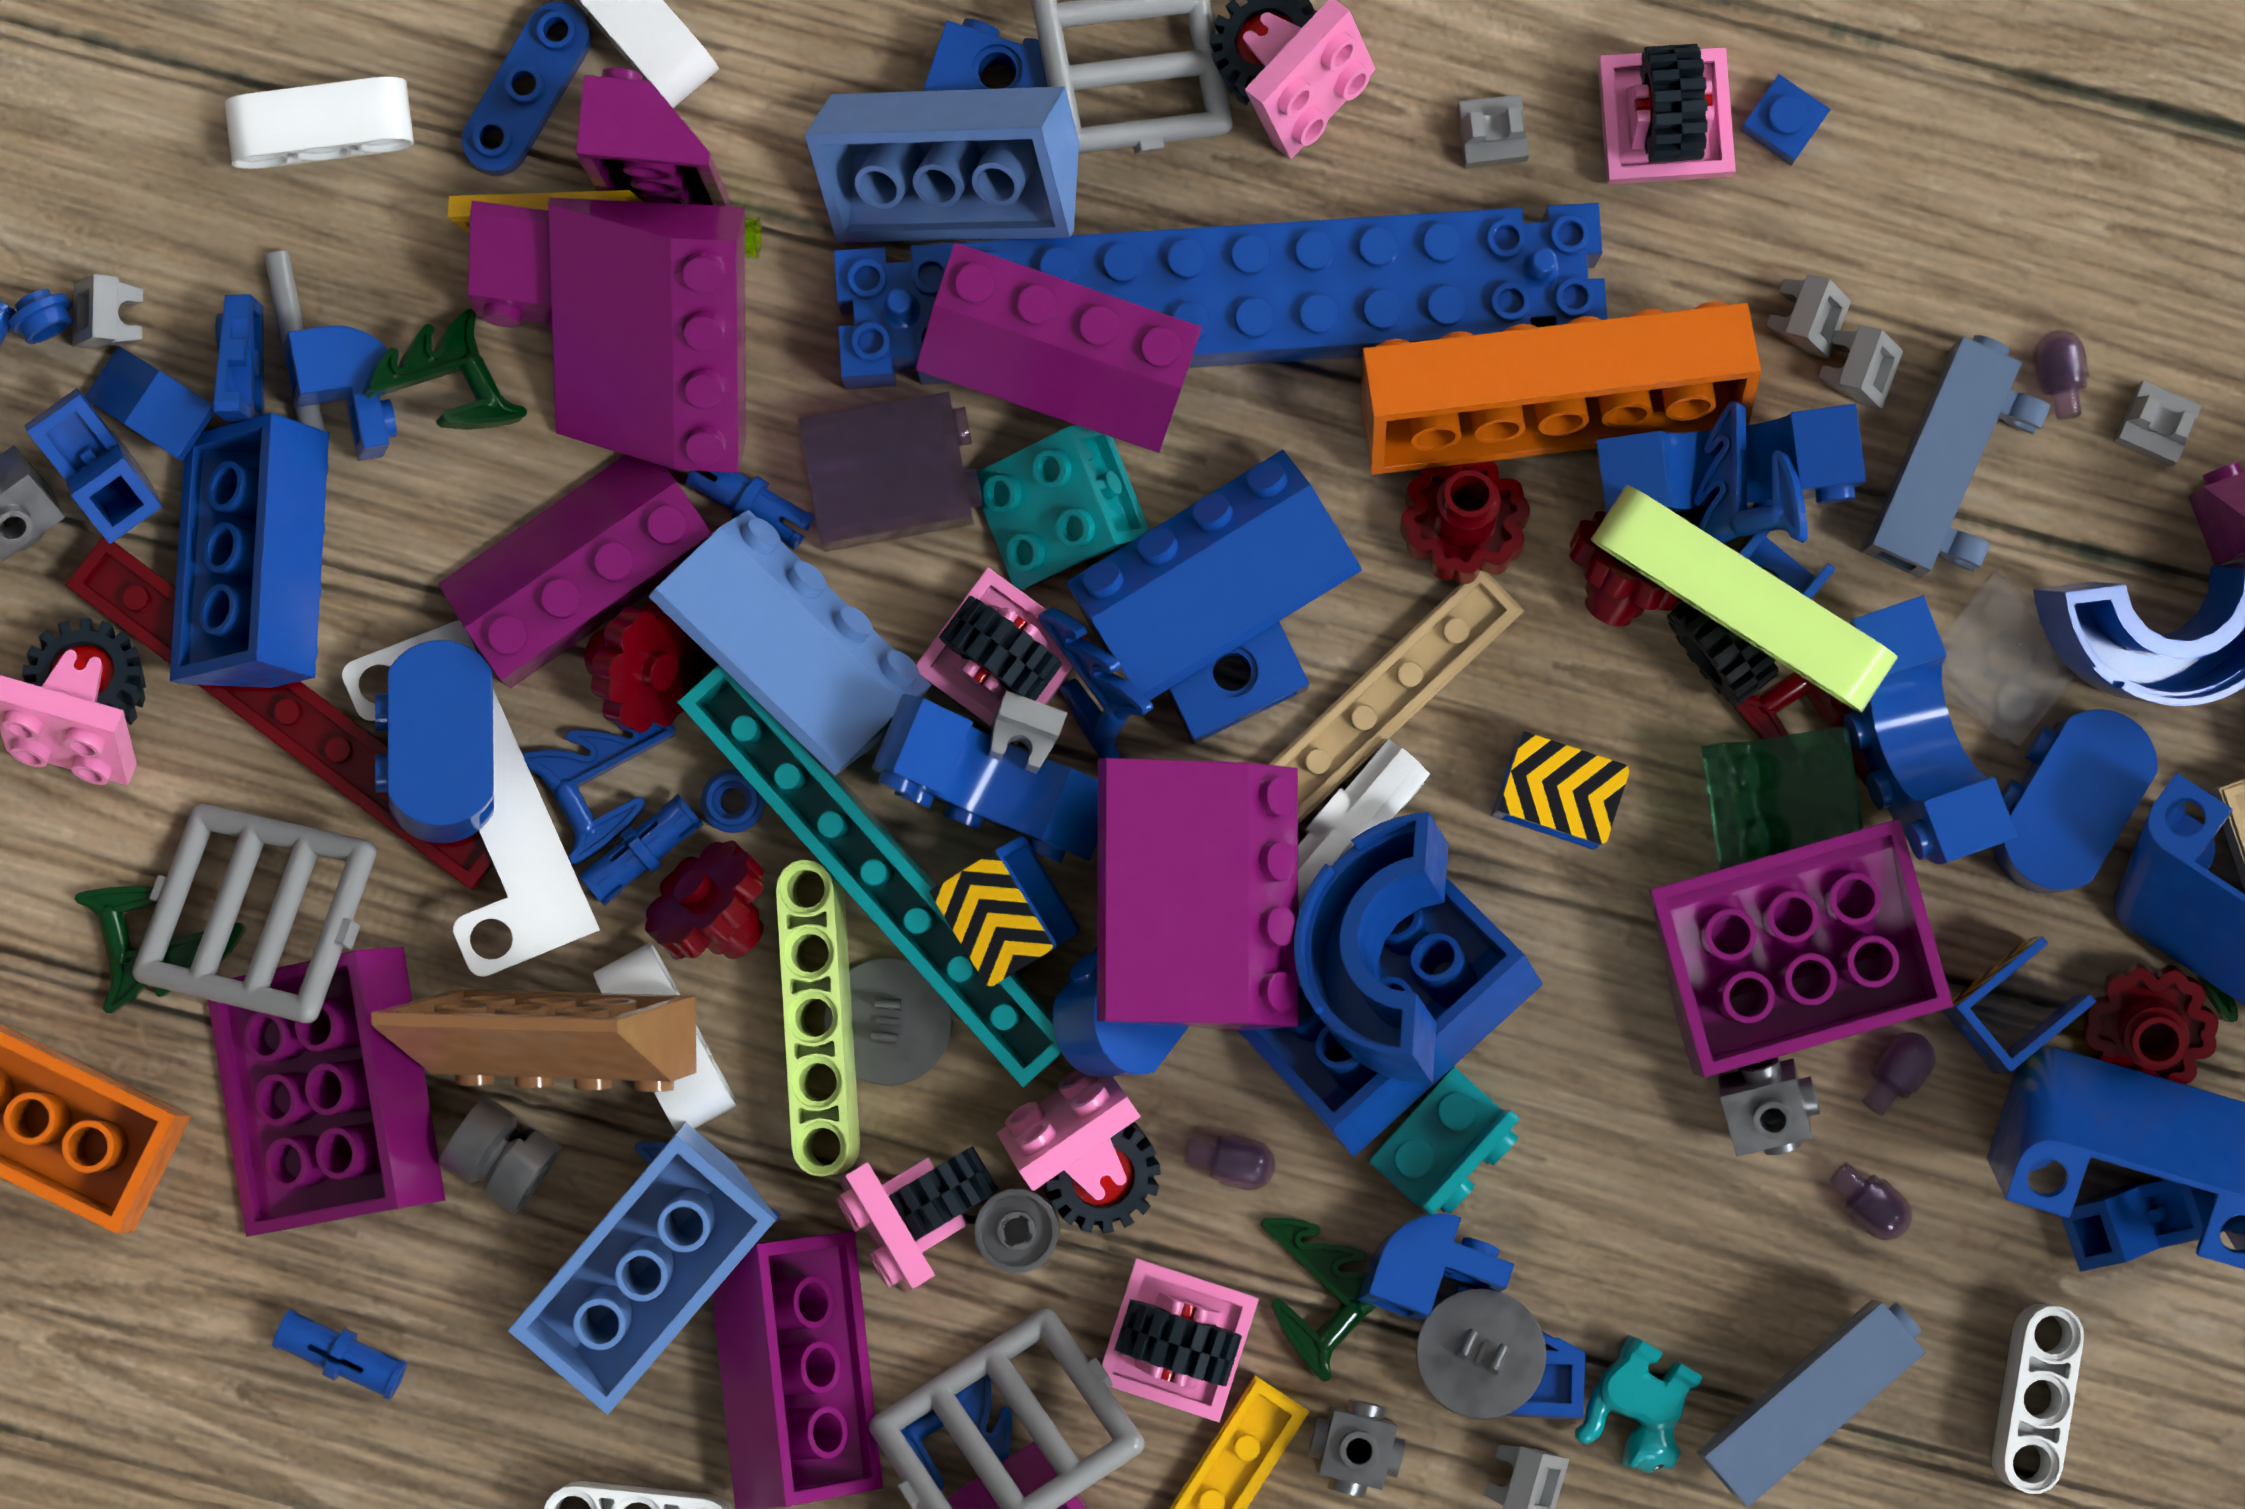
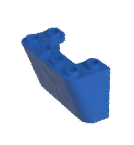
M2176 772L2151 808L2114 894V911L2118 920L2127 929L2245 1006V894L2209 871L2215 859V842L2213 838L2232 813V808ZM2186 801L2197 804L2203 810L2205 815L2204 825L2185 813Z
M2041 1047L2016 1068L1987 1155V1160L2005 1200L2070 1218L2089 1159L2093 1157L2211 1192L2213 1202L2196 1249V1254L2203 1258L2245 1269V1102L2057 1047ZM2053 1160L2064 1166L2066 1171L2065 1182L2056 1192L2044 1194L2030 1187L2028 1183L2029 1171L2042 1169ZM2222 1226L2235 1249H2230L2222 1243L2220 1238Z

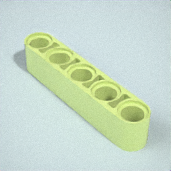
M1629 485L1624 487L1590 539L1613 557L1858 712L1862 713L1898 658L1879 642L1651 497Z
M799 860L792 862L783 869L777 879L776 887L791 1146L794 1160L803 1171L815 1176H831L844 1173L851 1168L857 1160L860 1150L845 890L822 863ZM816 872L824 882V895L815 906L806 908L798 900L796 893L797 885L806 874ZM819 936L827 944L829 951L828 960L821 969L811 972L802 964L800 957L801 948L808 939ZM817 1000L827 1003L833 1015L830 1028L820 1036L811 1034L806 1028L804 1021L808 1006ZM821 1064L830 1067L835 1073L837 1080L835 1091L828 1099L823 1101L815 1098L808 1086L809 1075L814 1068ZM825 1128L837 1135L841 1145L839 1156L830 1165H824L819 1162L812 1150L814 1137Z

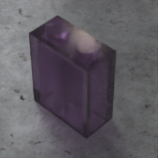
M949 391L798 419L820 543L825 552L974 525L971 508L983 506L977 468L964 470L960 446L972 444L965 406L953 408Z

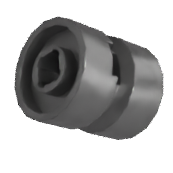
M486 1095L474 1106L445 1147L438 1164L468 1184L478 1180L484 1183L483 1194L515 1215L540 1185L559 1155L561 1146L532 1126L523 1130L516 1128L517 1116Z
M1025 1187L1008 1188L993 1195L982 1206L975 1222V1242L982 1257L994 1268L1008 1273H1026L1041 1266L1054 1252L1060 1236L1059 1218L1050 1201L1041 1193Z

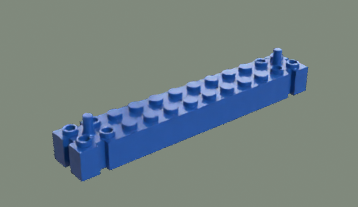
M1599 203L1548 206L1541 222L1533 223L1523 222V208L1520 207L1074 235L1070 238L1010 239L959 243L1201 326L1202 330L1189 368L1363 357V348L1375 347L1379 343L1391 339H1404L1411 343L1440 339L1446 334L1458 331L1478 335L1503 332L1505 329L1518 324L1546 327L1567 324L1573 319L1585 316L1598 317L1601 320L1607 319L1605 279H1588V268H1594L1603 253ZM954 243L910 246L911 262L889 263L885 247L834 251L837 303L841 315L854 314V325L838 326L841 377L846 390L895 387V371L916 369L933 305ZM918 371L921 385L952 383Z

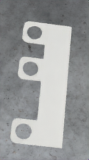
M460 620L346 664L342 671V679L358 715L365 720L375 721V703L366 700L359 689L360 677L369 667L374 665L391 667L393 662L406 650L415 645L434 640H448L461 643L476 651L469 634L464 629ZM494 689V813L479 832L508 897L460 916L453 926L455 939L469 970L480 977L492 975L600 930ZM486 919L502 921L509 927L512 933V945L509 951L497 959L482 958L471 947L470 935L473 928L479 922Z

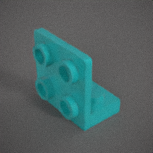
M1078 425L1068 426L974 473L971 477L972 484L1012 585L1019 590L1029 589L1099 554L1117 551L1149 531L1113 437Z
M1453 1066L1367 1162L1423 1213L1433 1216L1440 1209L1444 1213L1450 1214L1475 1187L1467 1177L1482 1161L1487 1165H1495L1518 1140L1519 1136L1511 1129L1520 1120V1117L1511 1109L1502 1110Z

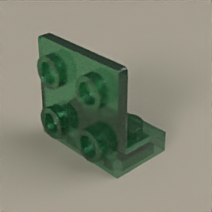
M1833 727L1749 742H1723L1701 746L1719 870L1864 829L1850 736L1846 727Z

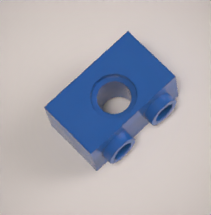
M966 18L961 25L947 20L923 91L991 89L985 86L980 78L988 67L996 64L1005 65L1015 73L1013 82L1006 88L1047 87L1039 40L1024 38L1023 43L1019 44L998 37L1000 31L988 23Z
M1277 622L1169 688L1167 692L1192 744H1196L1306 691L1310 683L1280 622ZM1227 658L1242 661L1250 673V680L1247 685L1237 691H1228L1221 688L1213 676V669L1220 661Z

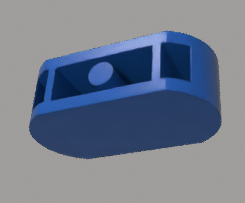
M434 640L415 645L402 653L389 668L388 692L375 694L376 731H388V754H376L375 756L376 793H388L390 814L395 822L408 834L426 842L452 843L466 839L478 832L494 813L493 674L491 667L480 654L461 643L448 640Z
M2105 709L2080 712L2059 721L2054 725L2053 729L2044 725L2036 734L2024 757L2032 763L2021 782L2018 783L2011 779L2001 792L2018 838L1993 846L1992 851L1997 864L2004 874L2014 883L2027 890L2038 893H2058L2092 882L2158 772L2156 751L2144 729L2128 716Z
M1097 947L1091 954L1085 956L1074 965L1069 974L1071 980L1054 1001L1053 1028L1058 1046L1066 1060L1075 1069L1092 1077L1153 1073L1188 1029V1027L1097 1022Z

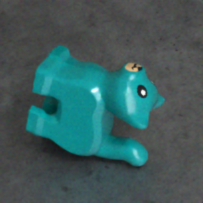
M1628 1335L1618 1351L1617 1360L1604 1371L1597 1386L1594 1388L1586 1407L1585 1421L1576 1429L1575 1437L1580 1443L1586 1445L1597 1440L1604 1430L1608 1413L1612 1411L1636 1420L1639 1424L1626 1441L1622 1456V1465L1624 1467L1637 1468L1646 1473L1662 1468L1672 1469L1679 1461L1681 1451L1675 1442L1674 1428L1682 1417L1687 1396L1692 1389L1699 1386L1703 1376L1679 1362H1673L1666 1375L1659 1380L1649 1373L1648 1366L1658 1362L1664 1353L1643 1340Z

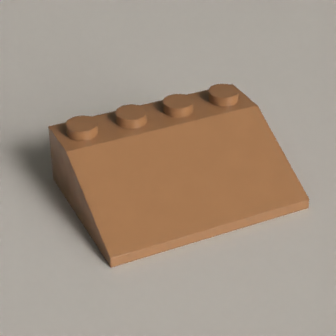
M456 989L371 1012V1024L375 1029L431 1074H455L457 1085H489L495 1083L494 1076H515L516 1087L541 1088L553 1086L554 1078H574V1088L580 1090L609 1089L614 1087L613 1080L634 1081L635 1091L663 1092L673 1090L675 1080L697 1073L696 1002L694 995Z

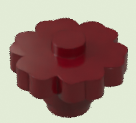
M1494 461L1450 465L1449 469L1444 466L1424 468L1420 476L1409 483L1406 492L1408 508L1401 516L1400 532L1406 541L1408 554L1412 558L1417 560L1431 559L1430 566L1435 577L1444 580L1453 579L1459 583L1469 584L1475 581L1481 569L1493 575H1500L1508 568L1510 561L1515 560L1521 555L1525 541L1522 529L1528 523L1530 506L1524 498L1523 488L1519 481L1510 478L1499 479L1498 466Z
M1597 511L1591 521H1580L1569 543L1571 548L1569 557L1574 563L1586 568L1584 577L1587 580L1585 585L1587 593L1585 606L1595 618L1612 626L1623 627L1629 625L1633 618L1641 616L1644 610L1659 609L1670 611L1677 601H1682L1590 540L1605 518L1606 512Z
M653 601L648 602L643 609L632 606L625 607L618 614L617 618L610 621L604 629L597 631L590 638L584 654L585 667L589 674L592 675L591 691L595 696L604 698L602 709L604 718L638 733L646 732L652 724L662 727L669 726L677 715L684 711L677 702L689 692L688 686L694 684L701 676L702 662L700 658L702 648Z
M733 840L724 843H711L703 850L699 858L690 856L683 859L674 871L663 879L660 885V893L662 895L655 899L646 910L647 921L645 931L675 960L685 957L694 959L701 955L706 948L714 954H723L728 959H736L745 955L758 943L764 930L763 921L759 918V909L752 902L763 890L762 878L764 869Z
M2140 962L2127 966L2123 971L2110 973L2104 981L2106 996L2094 998L2096 1002L2085 1011L2086 1021L2083 1027V1036L2087 1044L2098 1051L2096 1059L2181 1084L2192 1082L2197 1075L2195 1059L2208 1058L2216 1050L2215 1035L2219 1025L2218 1018L2214 1012L2203 1005L2205 991L2196 979L2186 976L2182 970L2174 965L2164 966L2155 975L2149 967Z

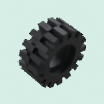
M1684 602L1667 615V619L1670 621V628L1677 634L1675 637L1679 644L1687 650V656L1692 662L1697 664L1700 668L1699 672L1706 680L1709 679L1713 688L1719 694L1722 693L1725 700L1730 704L1733 703L1734 706L1740 705L1779 675V668L1774 663L1775 659Z

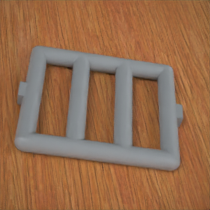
M1031 0L1047 87H1066L1079 138V154L1133 147L1134 154L1157 152L1165 148L1164 143L1222 136L1231 130L1233 120L1226 84L1211 56V53L1214 52L1210 46V34H1216L1210 0H1076L1057 3V0ZM1187 14L1193 44L1192 51L1069 65L1062 28ZM1199 76L1205 112L1081 128L1074 90Z
M196 805L190 812L167 877L158 875L149 899L157 904L132 968L134 979L141 984L302 1023L315 1021L320 1014L343 948L352 950L360 925L354 922L353 919L376 858L377 850L375 845L371 841L213 805ZM211 831L239 837L191 968L164 963L165 954ZM264 843L292 849L245 980L239 981L216 975ZM317 856L345 861V867L299 994L270 988Z
M1048 1308L1038 1310L874 1416L869 1424L871 1435L901 1478L903 1483L898 1485L912 1509H952L900 1431L931 1410L935 1411L1000 1509H1057L1139 1455L1145 1446L1143 1436L1110 1391L1109 1387L1113 1384L1105 1369L1096 1357L1091 1361L1088 1360L1056 1313ZM1041 1339L1113 1439L1081 1461H1079L1010 1361V1359ZM987 1374L1058 1475L1026 1497L1018 1489L955 1396Z

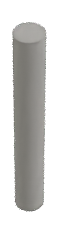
M276 251L266 254L264 259L283 349L288 332L304 330L305 328L289 251ZM320 404L295 408L297 422L325 431Z

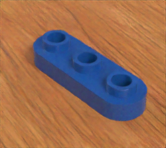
M557 1L544 4L534 11L465 125L462 134V147L465 155L478 171L490 176H503L515 171L523 163L587 56L592 43V34L586 18L575 6ZM562 23L568 26V33L563 40L554 42L547 39V31L553 24ZM522 77H532L536 80L534 91L528 95L515 93V84ZM498 130L504 133L503 143L498 148L487 149L483 147V138L488 132Z

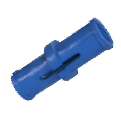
M690 471L686 480V486L698 490L732 510L733 519L750 510L757 518L771 524L778 532L780 540L792 550L797 549L805 536L785 525L784 519L809 531L814 522V514L807 513L788 500L768 490L769 482L759 476L752 480L740 472H710L717 477V480L714 482L698 471Z
M677 793L647 821H644L635 830L629 826L620 834L623 839L602 858L594 862L585 871L583 870L579 876L597 899L606 906L610 900L648 869L653 873L661 867L660 859L704 824L686 801Z
M293 1309L288 1310L283 1317L272 1342V1347L280 1348L323 1368V1376L334 1381L341 1376L383 1395V1398L387 1400L394 1396L408 1365V1362L405 1360L396 1359L357 1341V1333L345 1328L339 1333L298 1314Z

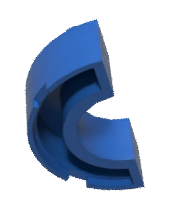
M1856 403L1791 412L1779 419L1746 426L1747 509L1772 505V455L1777 450L1791 457L1800 480L1804 500L1816 498L1817 504L1855 499L1854 488L1866 482ZM1655 431L1598 439L1597 447L1606 515L1624 487L1629 485L1651 497L1680 517L1690 516L1691 524L1699 527L1707 508L1696 506L1694 498L1701 481L1715 458L1704 451L1711 431L1687 433Z
M2245 562L2211 566L2208 592L2198 613L2179 630L2162 636L2147 628L2132 609L2126 584L2085 582L2033 589L2040 623L2055 652L2077 676L2103 692L2135 701L2173 706H2191L2225 698L2245 687Z
M1924 595L1852 619L1849 623L1850 625L1879 642L1898 657L1862 713L1849 707L1850 713L1843 716L1844 729L1850 744L1855 750L1864 749L1863 753L1870 773L1866 775L1867 789L1877 809L1887 808L1894 820L1900 819L1904 835L1917 859L1922 860L1926 858L1935 864H1945L2018 838L1995 777L1985 776L1973 765L1963 750L1953 728L1945 703L1942 685V664L1947 657V653Z
M902 694L872 766L875 771L881 774L878 780L879 784L895 790V795L929 809L933 799L944 803L947 807L943 816L966 827L979 830L982 820L1018 835H1024V837L1029 839L1028 843L1035 854L1061 864L1065 853L1090 861L1098 842L1097 779L1048 759H1045L1037 774L1024 770L1026 761L1029 758V752L1007 744V749L1000 761L988 757L991 736L972 727L973 721L924 698Z
M1423 812L1396 817L1362 832L1351 840L1354 846L1344 853L1331 867L1328 864L1323 866L1309 887L1299 911L1294 935V957L1298 978L1306 998L1346 1052L1370 1070L1383 1076L1411 1083L1433 1084L1437 1023L1417 993L1394 990L1380 982L1378 969L1384 942L1400 921L1420 908L1445 903L1448 842L1430 813Z

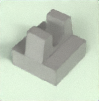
M1521 95L1461 101L1458 103L1457 112L1465 169L1527 162L1529 150Z
M93 274L74 284L72 347L98 349L103 346L130 344L142 340V327L124 324L119 318L118 309L120 305L135 306L142 303L143 289L118 282L119 277L97 274Z
M1807 274L1805 280L1784 279L1779 291L1788 300L1796 302L1792 315L1788 317L1770 314L1766 327L1775 335L1801 347L1807 354L1829 359L1834 348V344L1831 341L1835 330L1840 331L1851 300L1828 278Z
M1859 325L1857 331L1835 330L1831 342L1840 351L1849 353L1845 366L1841 368L1822 366L1819 378L1827 386L1854 398L1861 405L1882 409L1903 350L1880 329Z
M2143 380L2136 387L2113 442L2172 467L2180 459L2202 405Z
M1006 690L990 728L992 732L988 757L1000 761L1007 749V744L1013 741L1022 742L1029 750V758L1026 761L1024 770L1037 774L1060 735L1067 712Z
M1498 1445L1495 1458L1509 1462L1513 1466V1474L1510 1484L1507 1486L1488 1482L1484 1495L1502 1505L1503 1509H1556L1570 1459L1547 1451L1522 1446Z

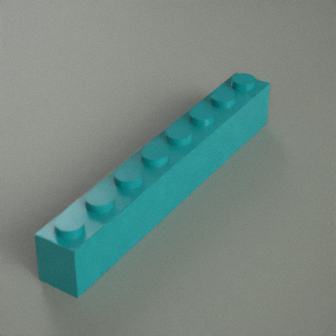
M720 665L716 666L677 702L1022 1087L1030 1084L1062 1055L1054 1034L1053 1013L1016 972L994 986L990 987L985 984L929 893L938 885L838 774L834 776Z

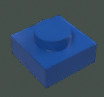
M1778 74L1740 131L1792 165L1831 109Z

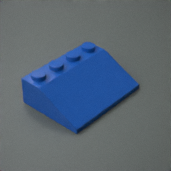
M1447 877L1445 903L1420 908L1400 921L1385 940L1378 963L1380 982L1394 990L1417 993L1437 1023L1433 1084L1411 1083L1389 1078L1370 1070L1354 1059L1334 1038L1305 996L1299 978L1297 1027L1237 1030L1353 1157L1543 985L1525 954Z

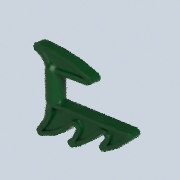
M472 309L464 311L444 330L436 343L434 352L432 351L434 327L431 324L424 325L412 339L400 361L399 367L397 366L398 350L396 348H389L372 370L363 391L365 397L371 399L462 371L476 401L446 410L436 420L437 425L441 428L463 430L494 428L517 423L527 414V409L524 406L512 404L501 395L486 363L480 356L474 336L476 314Z
M108 887L88 890L75 895L74 900L78 904L88 907L95 914L99 922L109 960L110 988L103 1005V1010L108 1014L115 1013L130 1003L148 986L137 982L133 977L132 968L139 949L132 950L123 913L156 905V902L149 899L153 887ZM234 924L221 962L233 951L246 932L244 924ZM204 931L171 940L163 962L190 969ZM158 987L155 989V994L158 997H165L171 992L170 990Z
M1265 1218L1261 1222V1228L1341 1303L1335 1312L1315 1332L1283 1300L1276 1298L1271 1302V1308L1282 1332L1299 1357L1321 1381H1328L1331 1378L1330 1359L1333 1351L1361 1320L1376 1308L1357 1300L1366 1272H1341L1338 1270L1339 1265L1365 1261L1367 1254L1363 1250L1348 1246L1302 1243V1237L1319 1234L1320 1227L1317 1224L1288 1218Z

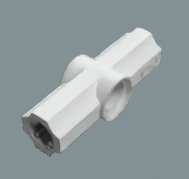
M1390 739L1387 740L1346 790L1340 788L1305 829L1307 835L1298 845V915L1309 887L1323 866L1328 864L1331 867L1344 853L1354 846L1351 842L1353 838L1382 822L1393 819L1401 808L1403 809L1424 785V781L1430 775L1418 760Z

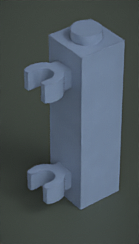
M1975 335L1973 340L1962 337L1951 348L1862 553L1918 578L1932 570L1938 555L1952 564L1971 572L1976 567H1981L1990 543L1974 535L1957 531L1951 528V524L1997 419L2000 418L2009 425L2033 435L2036 428L2041 429L2051 407L2050 404L2036 397L2011 390L2022 362L2008 356L2010 349L2006 345L1986 336Z
M1870 1300L1696 1453L1736 1500L1748 1508L1926 1353L1915 1340L1922 1333L1921 1329L1898 1303L1895 1302L1888 1308L1883 1302Z

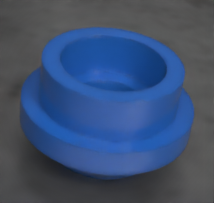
M41 289L20 299L15 304L17 312L9 320L13 332L22 334L27 344L40 343L59 335L71 326L73 320L68 312L71 308V302L66 294L52 295L49 289Z
M728 769L715 774L708 780L702 791L701 807L704 816L712 826L723 832L740 833L749 830L760 820L765 809V800L737 769ZM731 790H739L745 796L744 808L734 814L726 812L722 806L724 795Z

